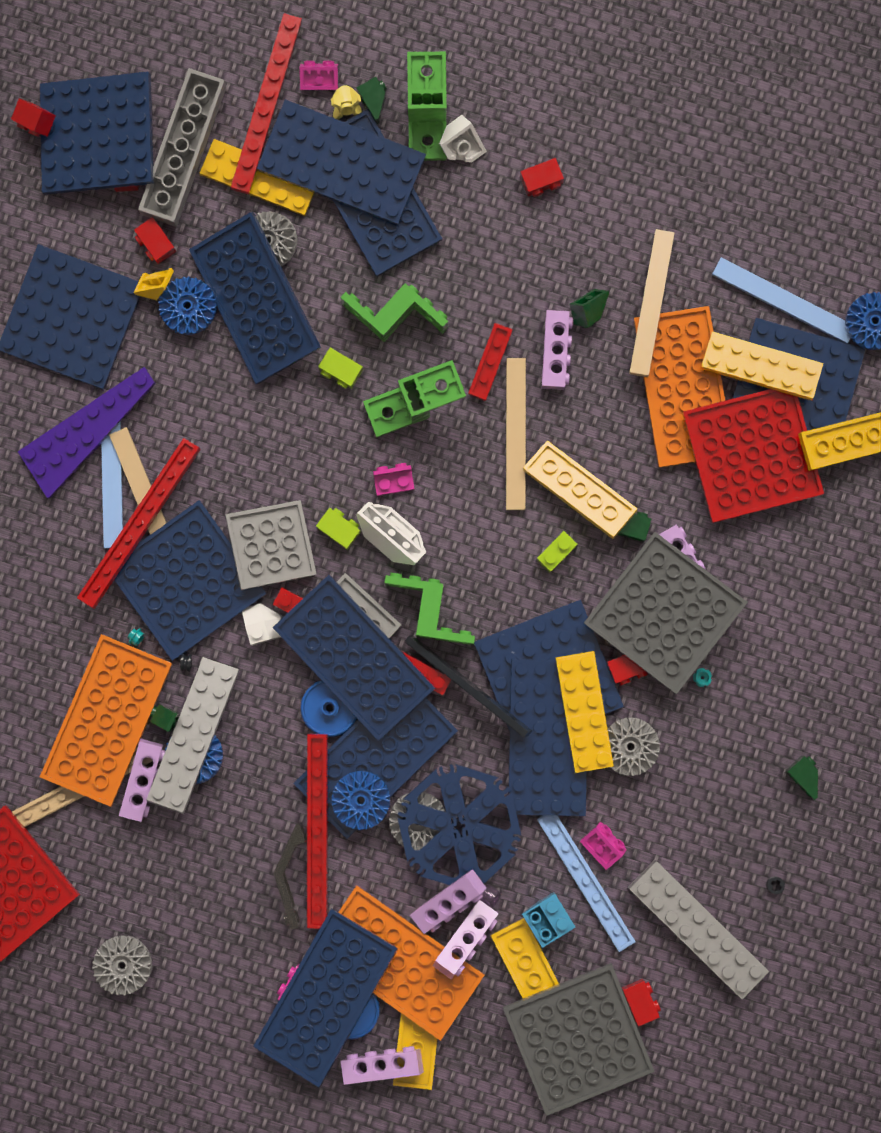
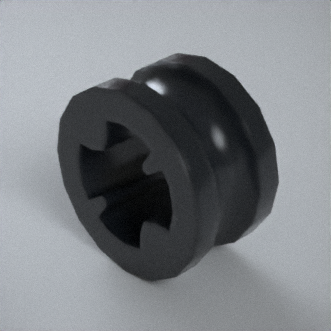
M182 654L180 671L186 669L190 672L192 655L186 656Z
M772 876L767 880L766 887L769 892L780 894L784 891L785 883L780 877ZM776 880H778V885L780 886V888H775L774 891L772 890L773 886L771 885V882H776Z

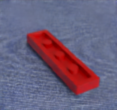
M497 323L494 324L468 395L484 401L487 400L513 329Z

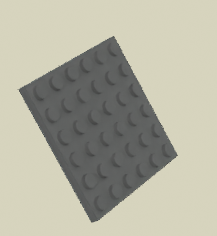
M654 532L584 624L673 693L677 694L748 602L658 533Z
M612 963L503 1007L546 1116L655 1072Z

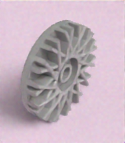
M271 211L257 213L256 218L268 242L271 238L269 244L282 267L295 253L297 247L296 230L291 221L282 214Z
M623 718L614 722L607 729L614 765L611 768L614 771L627 776L640 775L655 764L659 756L660 743L655 730L647 722L638 718ZM629 743L634 744L635 747L633 750L627 749V745Z
M422 792L418 796L419 804L445 811L442 803L433 795ZM407 794L395 802L389 816L391 833L403 847L398 818L406 819V817L399 816L398 812L404 813L407 811V807L401 805V802L410 804V801L403 800ZM415 823L408 827L411 845L415 850L421 849L439 832L438 830Z
M125 935L116 936L105 941L97 949L94 961L92 962L94 977L100 983V987L116 995H127L139 990L147 982L152 970V959L147 947L138 939ZM120 962L125 963L126 967L124 969L120 968Z

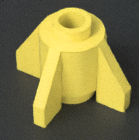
M341 86L335 91L331 98V105L335 107L333 112L335 119L339 120L343 115L353 114L356 116L362 113L359 105L361 102L360 95L353 88Z

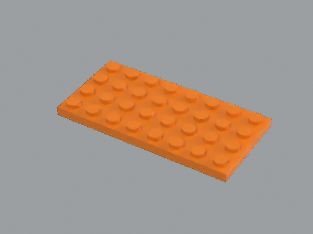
M709 306L661 313L659 316L649 376L643 377L658 468L695 462L682 412L725 401L721 374L701 369L713 332ZM640 317L633 319L636 335Z
M101 634L40 774V778L112 807L150 719L151 711L158 700L173 664Z
M357 885L339 910V913L399 948L374 994L441 1041L485 974L464 961L462 965L465 968L459 976L454 975L452 979L448 978L432 966L445 946L428 934H423L418 927ZM451 953V954H452V957H453L454 959H456V960L461 959V958H460L458 955H456L455 953Z

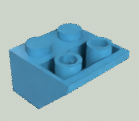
M554 892L522 913L542 948L575 928V925Z

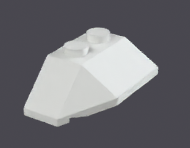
M368 502L356 514L364 537L391 561L415 565L426 553L420 532L391 507Z

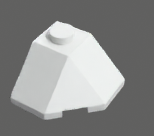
M463 115L446 126L439 143L446 157L450 160L458 159L465 162H473L487 152L472 123Z
M262 604L249 606L242 611L250 645L253 646L281 638L272 627L284 616Z

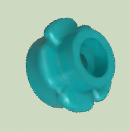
M133 629L128 635V639H130L129 644L138 646L145 637V634L141 631L142 629Z
M699 668L694 673L693 680L699 687L708 686L712 681V674L709 670Z

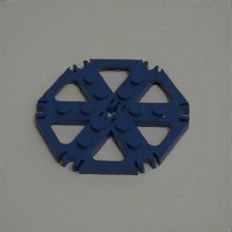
M449 764L450 771L445 773L442 766H440V776L437 774V768L434 769L403 798V800L410 801V804L401 802L402 806L407 807L406 812H398L399 816L406 817V819L398 818L407 862L414 857L415 859H412L409 865L420 864V868L416 871L417 874L425 869L424 873L420 875L421 877L451 885L473 869L484 884L516 855L508 851L509 849L512 851L518 850V848L511 845L514 840L521 841L518 836H513V834L521 835L512 791L504 796L509 791V788L499 789V785L503 782L501 779L493 784L499 778L497 776L455 764L456 772H454L453 765ZM468 776L484 781L486 788L465 807L460 787L461 777ZM432 783H438L441 787L446 812L419 804L418 796ZM503 803L507 806L511 823L509 829L504 830L480 822L498 804ZM457 816L461 824H465L461 831L462 836H460L458 829H454V826L457 825ZM413 823L439 831L419 850L413 849L411 845L408 827ZM473 841L501 851V857L485 871L478 867ZM453 846L459 867V875L454 878L436 873L433 870L434 863Z

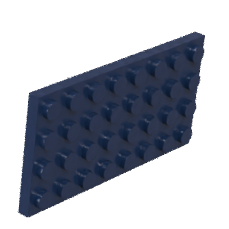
M285 99L257 166V171L398 225L426 154Z
M368 109L345 121V123L384 138ZM414 188L398 225L333 200L376 277L443 240Z
M253 212L248 213L189 249L205 283L215 296L216 305L255 384L265 381L321 348Z
M330 574L272 627L378 741L435 689L434 685Z
M511 659L510 713L532 730L529 736L522 737L510 727L508 794L512 791L517 815L586 816L587 771L578 773L574 771L556 660Z
M426 697L379 741L358 720L328 749V820L346 839L357 830L341 823L332 807L331 800L334 788L344 776L356 771L373 773L383 780L391 797L458 730ZM307 770L293 783L306 797ZM363 797L357 798L359 804L364 803L365 799Z
M331 909L253 1047L315 1086L321 1087L399 948L336 910Z

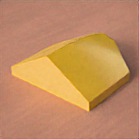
M169 268V270L152 274L143 273L134 294L157 300L166 289L174 270Z

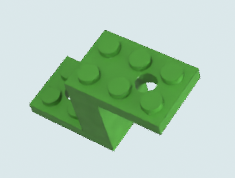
M446 51L407 52L409 148L425 153L424 161L447 160L439 144L446 128ZM428 67L432 70V74L424 76L421 73L422 69ZM425 137H431L433 143L427 146L423 144L422 140Z
M405 283L375 317L373 315L374 312L369 307L361 306L360 300L351 293L349 295L345 292L340 297L342 305L383 342L391 336L414 309L441 333L448 329V317L441 310L437 312L432 307L433 303L429 299L420 297L418 295L419 291L413 285L408 286Z
M453 360L398 380L399 388L365 400L363 403L375 435L380 437L430 418L431 410L466 398V394ZM440 380L445 381L447 384L446 389L443 391L438 390L435 386ZM385 408L393 410V415L390 418H385L382 415V411Z
M390 573V576L386 575V586L423 591L416 637L469 645L474 644L475 636H472L470 631L460 630V634L452 633L450 628L441 627L440 631L437 630L443 584H440V580L429 578L427 582L421 581V577L409 576V579L402 578V574Z

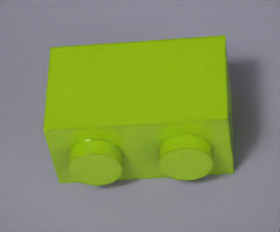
M331 347L318 366L322 376L327 379L331 377L336 379L337 384L344 389L347 387L352 389L363 371V366Z
M329 507L316 527L348 550L361 533V530L358 529L360 525L352 519L347 521L343 518L345 514L337 508L332 510Z
M563 531L536 560L550 573L578 544Z

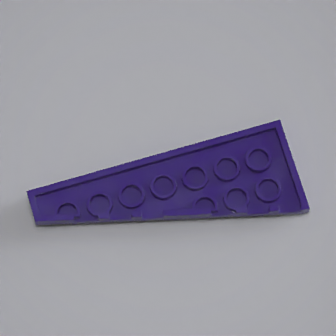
M145 367L18 451L48 499L53 497V494L60 486L62 487L66 483L65 481L71 474L77 471L82 462L106 439V436L119 425L118 423L125 415H128L136 403L142 400L156 384Z

